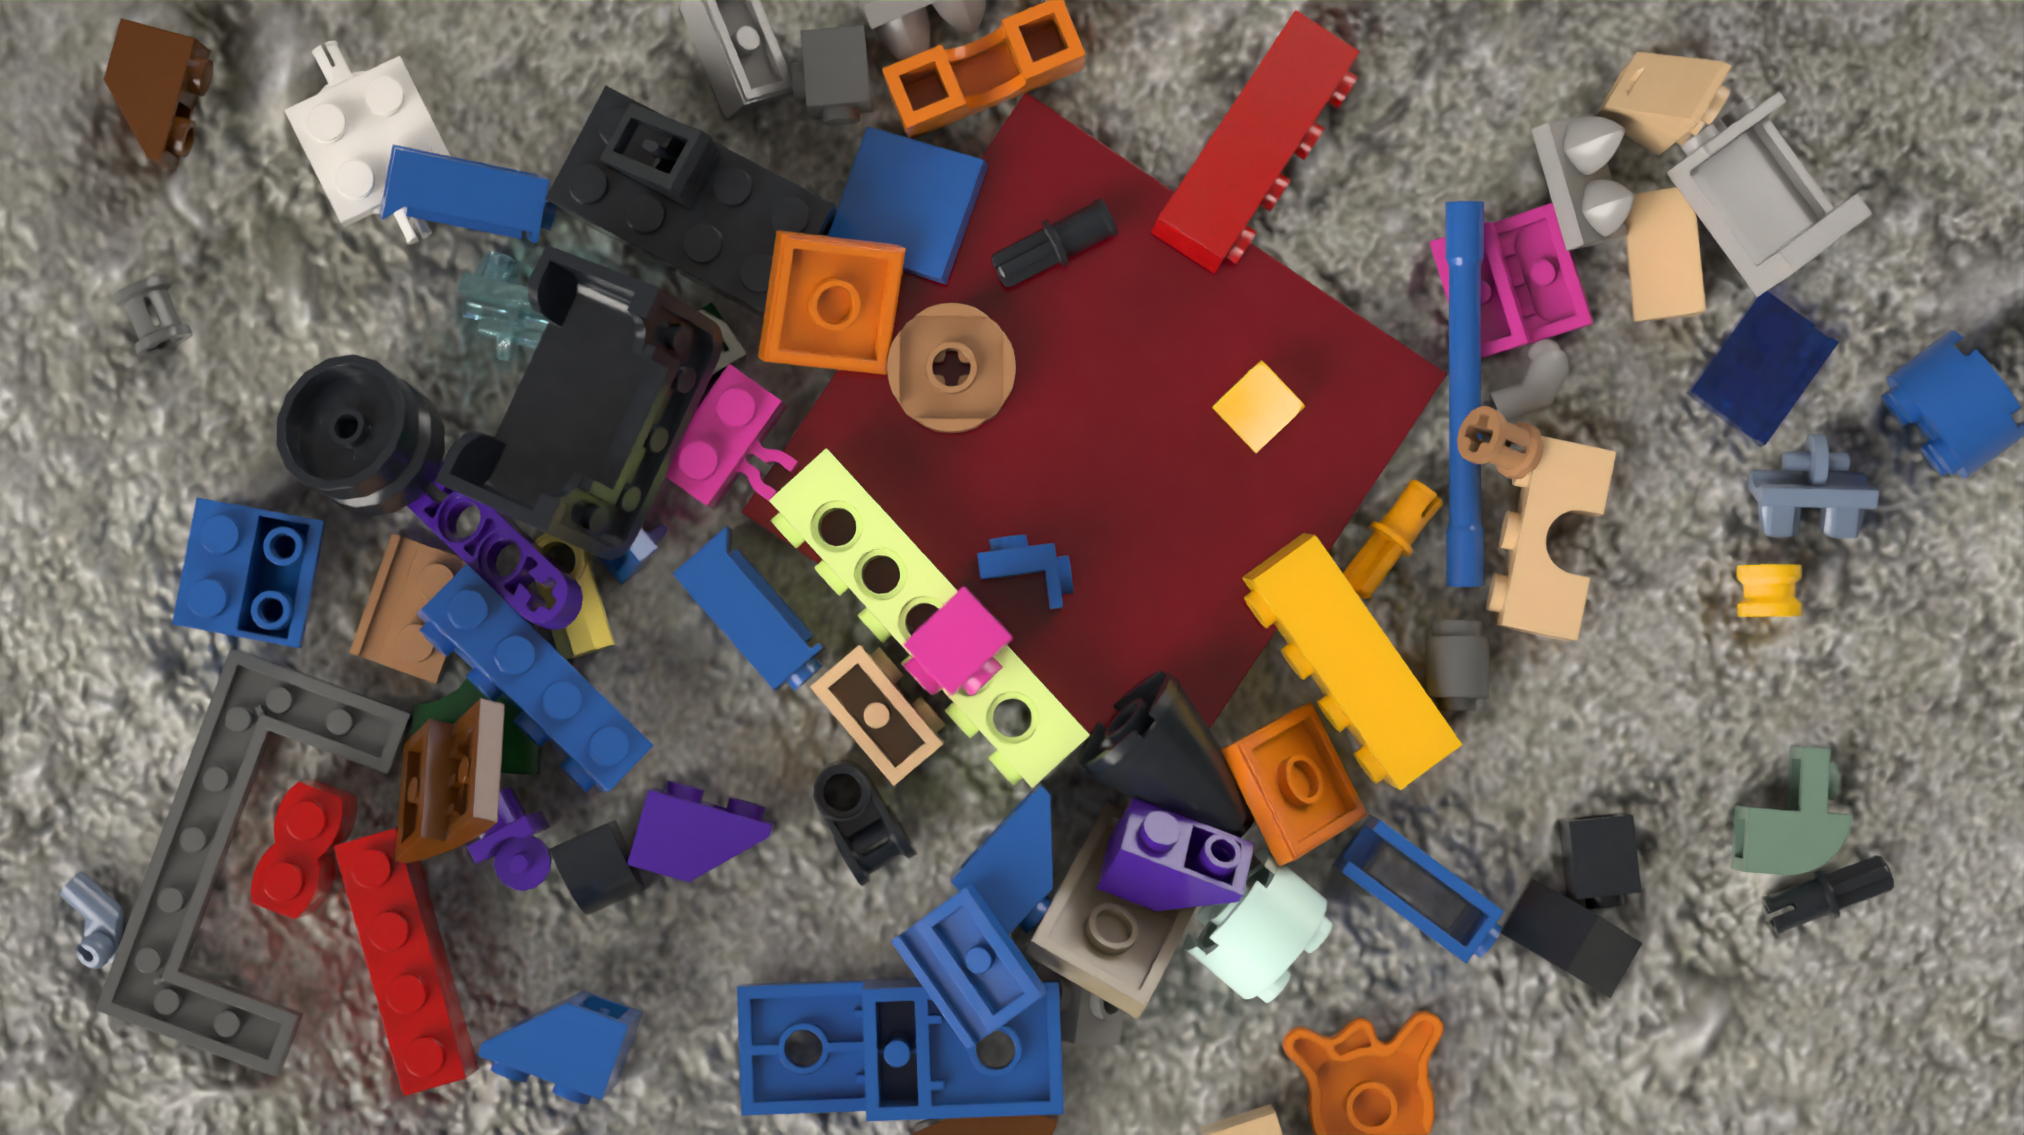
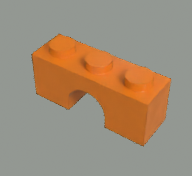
M1049 0L1002 19V24L998 29L976 41L952 49H944L941 44L882 68L885 84L906 135L910 139H915L1020 96L1025 92H1030L1079 72L1085 67L1086 54L1064 1Z

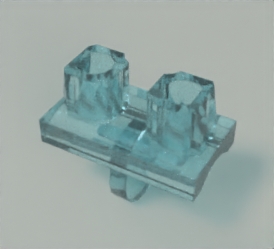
M487 251L474 274L463 272L458 287L459 294L463 295L462 314L463 317L479 320L477 334L497 339V358L511 362L516 355L519 345L537 348L549 321L537 315L531 308L528 299V287L515 285L520 272L518 261L509 255Z

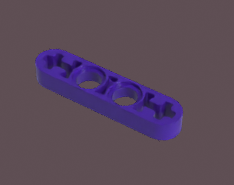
M442 460L437 475L444 463V460ZM436 478L433 480V484L449 496L440 501L426 494V489L416 501L407 505L417 517L523 618L545 629L559 630L567 627L578 616L582 607L583 595L576 579L506 514L436 483ZM477 506L480 510L481 518L476 531L470 536L460 538L456 527L459 516L466 508ZM516 543L521 552L520 562L512 573L500 576L496 566L497 557L507 545ZM535 580L553 589L552 595L557 601L551 609L545 607L547 604L545 599L536 590L528 587Z

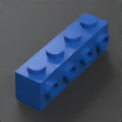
M468 564L417 613L425 622L419 629V632L445 657H448L455 651L473 668L466 675L469 681L490 701L495 702L502 696L519 713L513 720V723L538 747L541 748L548 741L566 759L559 767L586 793L593 786L600 792H609L654 746Z

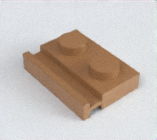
M392 533L349 654L363 657L435 684H441L451 654L445 657L419 632V629L425 622L417 613L467 563L458 555Z

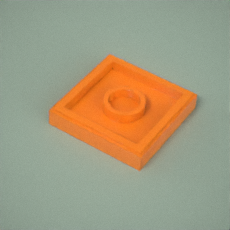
M776 230L758 358L763 362L886 375L906 248L895 244Z
M1311 701L1287 712L1221 749L1278 867L1295 861L1368 816Z

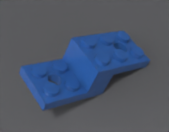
M917 978L739 984L737 986L741 1116L866 1111V1121L1064 1114L1059 979L1041 980L1049 992L995 1030L1009 1035L1015 1045V1053L1012 1059L1000 1067L988 1066L980 1060L976 1051L977 1043L968 1050ZM809 1030L819 1037L822 1042L823 1051L821 1057L816 1062L809 1065H800L788 1056L786 1041L789 1035L795 1031Z

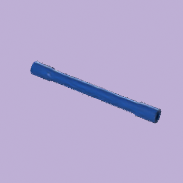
M1455 201L1445 202V257L1449 266V525L1446 530V586L1480 587L1485 586V531L1481 523V464H1474L1461 456L1458 450L1457 437L1465 417L1472 410L1481 406V264L1484 259V202ZM1481 433L1477 434L1479 440H1481Z

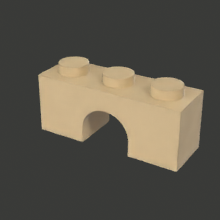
M1541 436L1544 442V450L1536 469L1529 472L1522 479H1512V485L1521 487L1516 512L1507 510L1502 523L1499 547L1508 549L1503 574L1494 573L1487 595L1486 610L1495 612L1492 626L1562 641H1578L1590 577L1567 573L1558 568L1548 555L1546 536L1553 521L1564 513L1591 518L1604 515L1616 452ZM1520 448L1518 452L1523 453L1525 450Z

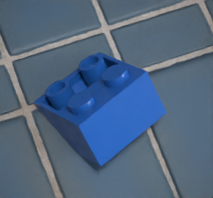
M196 498L172 625L302 648L326 521Z
M583 990L500 1030L481 1044L477 1056L493 1061L490 1070L500 1076L519 1082H528L530 1075L555 1083L552 1090L554 1094L576 1103L589 1104L592 1097L602 1100L618 1084L644 1011Z

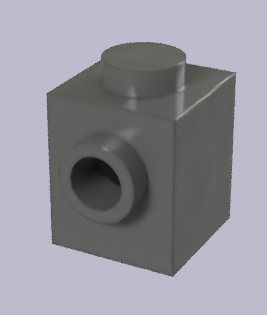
M864 25L800 30L803 62L791 63L795 101L806 100L810 117H822L824 125L839 126L860 122V113L873 112L868 43Z

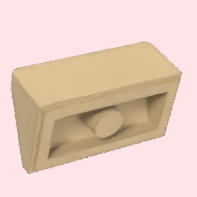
M1677 187L1636 193L1630 213L1624 221L1628 233L1625 236L1633 321L1642 322L1696 317L1704 313L1706 304L1697 214Z

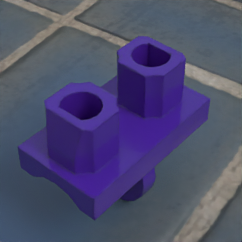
M512 786L504 790L499 789L498 822L479 836L480 840L467 846L475 863L477 864L495 857L494 867L497 877L509 888L521 891L538 887L547 879L551 871L552 857L549 848L541 839L533 836L550 828L542 810L527 814Z

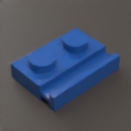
M972 883L891 940L894 947L967 1050L1049 992Z

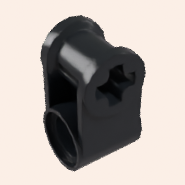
M838 760L829 763L821 770L814 784L813 797L816 806L834 835L833 839L844 861L860 886L870 882V874L904 855L910 859L917 855L898 817L890 805H886L869 773L860 764L852 760ZM839 773L849 774L859 782L861 797L854 805L838 807L832 804L826 796V781ZM884 838H887V839H888L887 841H885L884 843L878 845L877 847L873 848L872 850H870V851H868V852H866V853H863V852H862L863 850H865V849L869 848L870 846L876 844L877 842L881 841L882 839H884Z

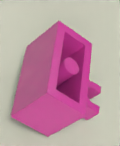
M728 364L696 409L665 477L707 507L715 510L739 475L743 473L748 477L753 489L769 501L778 492L764 483L762 472L751 465L749 461L754 455L766 464L779 463L793 474L800 464L798 461L783 451L766 449L761 445L788 407L779 398Z

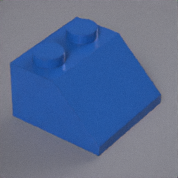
M1041 782L1030 791L953 873L950 881L959 891L972 883L1008 935L1017 926L1025 933H1028L1045 916L1052 902V899L1047 896L1053 889L1051 799L1049 790Z

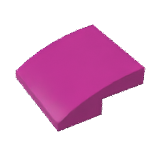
M1553 203L1494 223L1490 221L1484 223V259L1481 264V359L1595 324L1572 250L1566 251ZM1445 237L1429 243L1449 304V266L1445 257Z

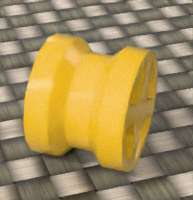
M1762 564L1736 566L1737 579L1743 584V598L1737 603V617L1803 616L1802 603L1796 598V583L1802 578V565Z

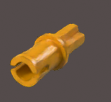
M1411 479L1398 497V500L1381 521H1373L1369 529L1373 534L1343 572V575L1359 597L1363 599L1369 598L1402 555L1405 557L1412 555L1414 551L1411 545L1429 520L1443 506V500L1436 497L1437 494L1421 482Z

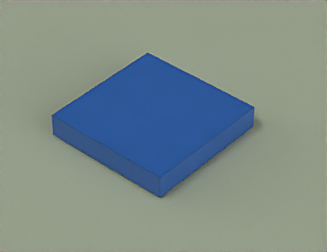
M867 126L828 236L900 245L906 248L903 272L947 285L989 166L983 159Z

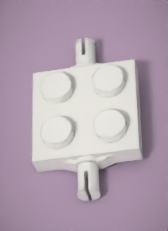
M334 40L325 43L335 63L334 67L331 66L321 45L312 51L328 84L317 95L284 111L343 227H346L369 215L379 214L392 144L448 156L450 154L400 56L368 71L351 73L337 41ZM404 207L393 213L407 239V244L419 242L409 222V218L413 217L405 216L403 213ZM413 218L423 239L432 234V230L429 228L426 220Z

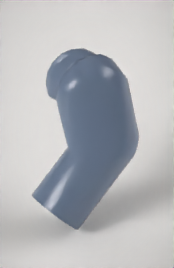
M81 871L63 887L59 895L85 917L84 937L81 940V944L76 947V952L82 964L88 968L98 969L102 968L105 964L113 963L124 934V912L120 904Z

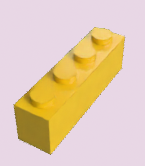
M1301 534L1242 577L1251 590L1244 597L1246 604L1265 628H1268L1273 623L1288 643L1280 649L1285 660L1301 680H1305L1309 676L1313 678L1324 694V697L1317 701L1318 706L1338 732L1343 731L1345 728H1348L1361 747L1353 753L1354 757L1375 784L1384 779L1386 784L1402 790L1462 746L1458 737L1316 535Z

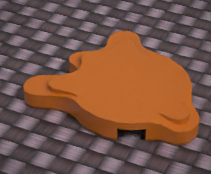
M1427 1010L1416 1011L1408 1017L1392 1039L1384 1042L1377 1038L1373 1023L1362 1016L1353 1018L1331 1036L1321 1035L1305 1026H1295L1288 1030L1283 1037L1282 1047L1285 1054L1301 1069L1306 1079L1308 1090L1306 1108L1310 1127L1314 1135H1430L1435 1119V1100L1428 1076L1430 1057L1443 1035L1444 1027L1440 1018Z

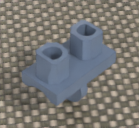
M1809 434L1806 438L1803 452L1784 451L1782 454L1783 470H1750L1748 489L1758 501L1759 526L1765 535L1770 537H1793L1798 535L1801 507L1821 508L1819 530L1823 535L1833 538H1857L1865 509H1877L1879 490L1877 487H1869L1867 476L1864 472H1848L1850 466L1849 453L1829 452L1827 438L1824 434Z

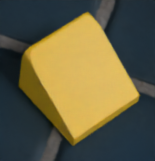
M1261 360L1212 408L1256 454L1302 411L1305 405Z

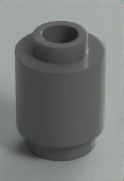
M1432 621V636L1425 637V692L1430 698H1437V709L1439 711H1476V699H1489V637H1483V621Z

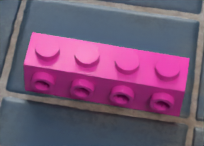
M963 586L902 644L913 655L903 665L931 695L938 693L944 688L952 696L964 688L972 696L1003 668L994 657L1013 638Z

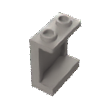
M1777 92L1761 105L1751 95L1720 118L1727 127L1723 132L1719 133L1712 123L1680 146L1688 157L1666 172L1757 297L1794 274L1872 214L1858 193L1836 208L1832 206L1769 119V115L1787 102L1780 92Z

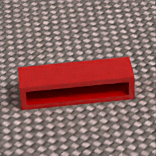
M1295 10L1160 213L1151 233L1213 274L1217 272L1225 258L1237 264L1257 233L1247 224L1259 206L1269 212L1272 211L1291 182V179L1283 175L1282 171L1293 154L1302 160L1306 159L1325 130L1324 127L1315 122L1327 103L1339 109L1359 78L1350 72L1349 69L1360 51Z
M397 828L334 845L333 847L403 1096L466 1079L479 1068L421 861L410 863L395 861Z

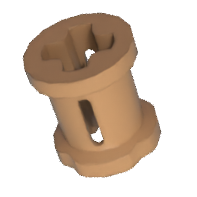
M1480 406L1472 410L1463 420L1457 437L1458 450L1464 459L1474 464H1485L1487 462L1497 466L1499 473L1511 479H1522L1529 472L1535 470L1544 450V442L1541 439V433L1538 428L1527 422L1510 423L1506 421L1501 412L1489 406ZM1481 433L1490 437V442L1487 443L1479 440L1477 434ZM1512 443L1524 447L1525 451L1521 453L1511 449L1510 446Z

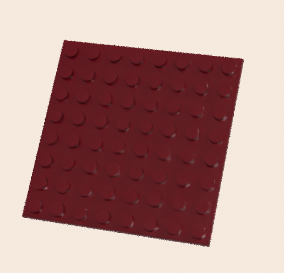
M1025 92L980 158L989 167L947 285L903 272L892 335L893 342L899 331L901 332L906 323L915 318V315L928 307L938 304H965L975 307L988 315V318L999 325L1011 342L1016 363L1014 386L1011 395L999 414L978 428L967 432L942 433L933 431L906 415L892 393L888 374L837 370L783 450V452L800 464L792 474L783 465L774 463L763 481L766 485L779 492L827 448L953 587L959 591L964 586L1012 636L1013 640L1008 644L1009 648L1088 734H1090L1099 721L1108 728L1109 724L1119 713L1113 705L1136 684L1157 671H1163L1166 675L1169 672L1174 678L1179 680L1208 727L1211 728L1277 630L1274 623L1265 628L1246 604L1244 597L1251 590L1242 577L1303 533L1316 535L1327 552H1329L1447 376V373L1252 243L1249 244L1237 264L1225 258L1215 274L1152 234L1151 231L1174 191ZM1098 198L1104 201L1116 224L1118 235L1110 236L1068 258L1070 264L1064 268L1058 263L1013 287H1005L991 261V256L995 252L1042 229L1041 222L1046 219L1052 224L1094 203V200ZM947 351L944 362L934 363L933 373L934 375L944 376L946 386H957L960 376L970 374L971 365L970 363L960 362L957 351ZM1262 360L1300 399L1305 408L1255 454L1212 407ZM755 491L741 513L795 548L771 522V519L779 511L770 501ZM845 510L830 512L825 516L821 524L822 537L832 546L847 544L856 533L855 518L850 512ZM1027 535L1028 546L1055 543L1056 557L1069 555L1074 593L1062 595L1063 608L1050 610L1045 572L981 580L977 553L990 551L989 539L1007 536ZM806 541L796 549L817 564L823 560ZM888 557L873 559L868 563L864 571L866 586L877 594H885L892 591L900 579V569L897 563ZM931 604L918 605L910 612L907 624L918 630L939 609Z

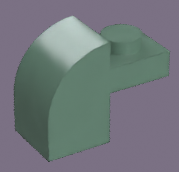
M1790 746L1786 809L1735 805L1731 869L1748 873L1798 875L1823 866L1838 853L1849 834L1853 815L1827 812L1828 800L1835 799L1839 781L1837 763L1830 762L1831 749Z

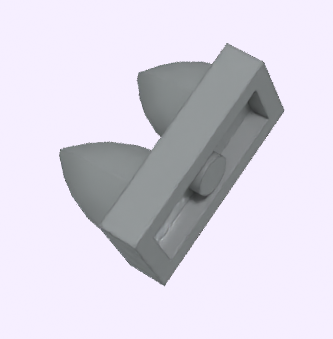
M857 0L864 19L870 28L874 29L882 44L900 61L929 50L930 21L926 8L927 5L932 4L938 14L950 25L970 34L977 32L986 7V0Z
M1593 114L1550 121L1531 129L1566 251L1607 243L1627 236L1628 233L1624 221L1630 213L1635 194L1620 183L1612 181L1607 164L1620 146L1626 129L1612 120L1604 117H1595Z

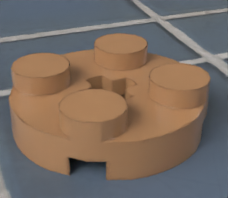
M944 303L921 311L915 315V318L906 323L901 332L899 331L889 350L887 374L892 393L907 416L933 431L961 433L976 429L999 414L1011 395L1015 382L1016 363L1011 342L999 325L988 318V315L969 305ZM947 351H957L960 362L970 363L971 365L970 374L960 376L957 386H946L944 376L934 375L933 373L934 363L944 362Z

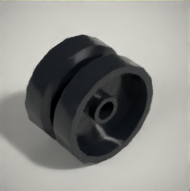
M351 354L328 358L304 372L287 392L277 417L276 446L285 468L301 483L315 492L325 495L332 502L348 511L370 517L399 511L416 501L433 482L445 454V426L436 405L417 388L404 379L399 378L378 361Z

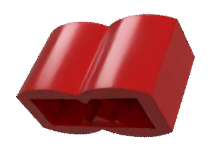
M316 779L299 781L289 789L276 813L274 822L275 843L263 854L253 874L251 883L252 904L292 919L310 915L321 906L330 892L335 876V850L333 846L345 843L348 840L356 822L358 811L356 794Z

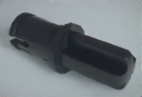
M1101 198L1094 200V203L1052 224L1047 219L1042 221V229L995 252L991 256V261L1005 287H1013L1058 263L1063 268L1070 264L1068 258L1119 233L1107 206Z
M1875 855L1824 874L1822 870L1814 871V879L1772 895H1764L1761 899L1766 914L1788 906L1794 908V910L1772 917L1769 920L1776 935H1781L1784 931L1829 914L1833 919H1837L1840 917V910L1890 892L1894 888V879L1883 857Z

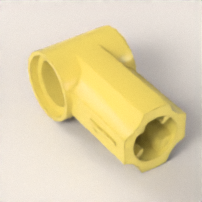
M547 533L538 537L535 542L546 552L557 544L566 543L572 548L576 563L570 575L580 585L583 595L582 607L576 619L567 627L551 630L558 653L564 659L569 660L615 645L592 571V554ZM537 582L540 595L547 603L545 607L551 609L557 601L552 595L553 589Z

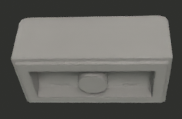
M683 0L681 2V13L725 118L739 116L794 93L792 76L760 0Z

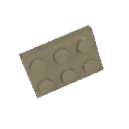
M1106 802L1023 954L1138 1019L1147 1007L1196 907L1154 911L1096 889L1109 836L1124 814L1122 810Z

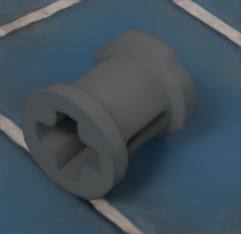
M156 275L127 285L114 294L117 305L125 307L139 339L135 344V349L140 356L168 350L181 344L193 335L189 325L181 324L168 290L171 288L172 283L168 275ZM148 305L154 307L160 322L158 326H155L147 310Z

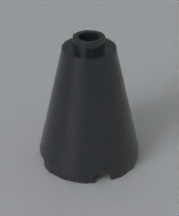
M1157 671L1140 681L1113 705L1119 713L1109 724L1108 728L1099 721L1082 745L1077 761L1086 769L1087 773L1132 800L1134 797L1240 838L1246 834L1255 820L1221 752L1222 747L1179 680L1174 678L1169 672L1166 675L1163 671Z

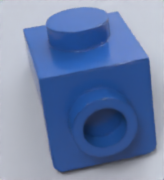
M1027 535L1007 536L989 539L990 551L977 553L981 580L1045 572L1050 610L1063 608L1062 595L1074 593L1069 555L1056 557L1055 543L1028 546Z

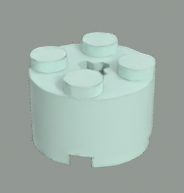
M1262 849L1254 854L1261 864L1252 871L1249 869L1244 894L1240 901L1203 906L1196 919L1205 927L1198 939L1187 933L1183 947L1242 998L1251 999L1258 996L1265 1003H1268L1277 997L1288 983L1291 973L1287 969L1303 950L1307 953L1316 950L1329 935L1333 923L1324 916L1327 909V900L1286 865L1278 867L1273 855L1268 850Z

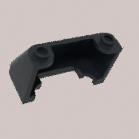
M546 245L528 282V299L531 308L537 315L549 321L495 437L478 431L463 434L449 448L435 482L600 558L614 560L625 554L638 536L718 364L723 347V336L720 327L715 321L662 288Z

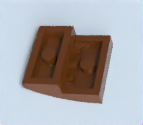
M480 698L455 724L429 719L404 743L395 861L410 863L445 853L477 838L498 822L505 704Z

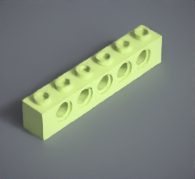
M827 448L769 500L779 511L771 519V522L796 549L806 541L823 560L814 569L839 596L849 588L859 598L866 608L858 614V617L883 644L893 636L902 645L912 636L907 627V619L910 612L916 606L931 604L940 609L958 592ZM835 510L850 512L856 521L854 537L850 542L842 546L829 545L821 534L823 519L827 514ZM878 557L893 559L900 569V579L897 586L885 594L872 592L864 581L866 566L870 561ZM1007 645L994 657L1003 668L974 695L971 696L962 688L957 694L951 696L942 688L953 701L945 709V712L970 739L980 730L997 749L988 759L1013 786L1023 778L1033 788L1090 735ZM904 646L903 648L910 655L901 662L902 665L913 656ZM1006 699L1021 700L1031 711V724L1021 735H1004L994 724L993 715L995 708Z

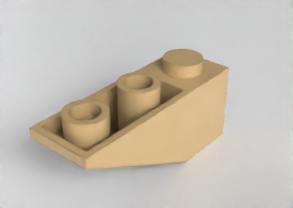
M1636 52L1625 63L1595 117H1604L1618 123L1626 129L1624 134L1626 137L1655 154L1661 155L1674 143L1682 146L1687 142L1691 134L1696 136L1705 123L1710 125L1730 94L1731 90L1724 87L1722 83L1732 66L1724 61Z

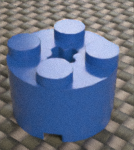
M1950 330L1887 376L1886 380L1890 389L1881 395V399L1889 412L1902 426L1907 425L1909 422L1911 424L1915 423L1928 440L1919 448L1930 465L1942 477L1948 473L1952 476L1957 473L1967 479L2024 437V422L2015 423L2011 415L2022 407L1994 368L1977 349L1964 356L1954 346L1964 337L1955 330Z

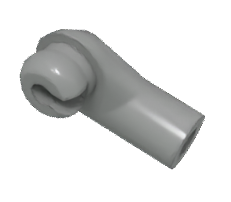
M1548 339L1539 340L1529 348L1527 354L1530 366L1522 383L1488 394L1490 406L1501 412L1506 421L1546 408L1553 403L1569 372L1568 356L1555 341Z

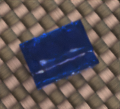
M1766 291L1758 297L1755 295L1685 394L1734 429L1740 430L1753 439L1752 442L1759 447L1764 446L1839 342L1833 337L1823 334L1815 328V324Z

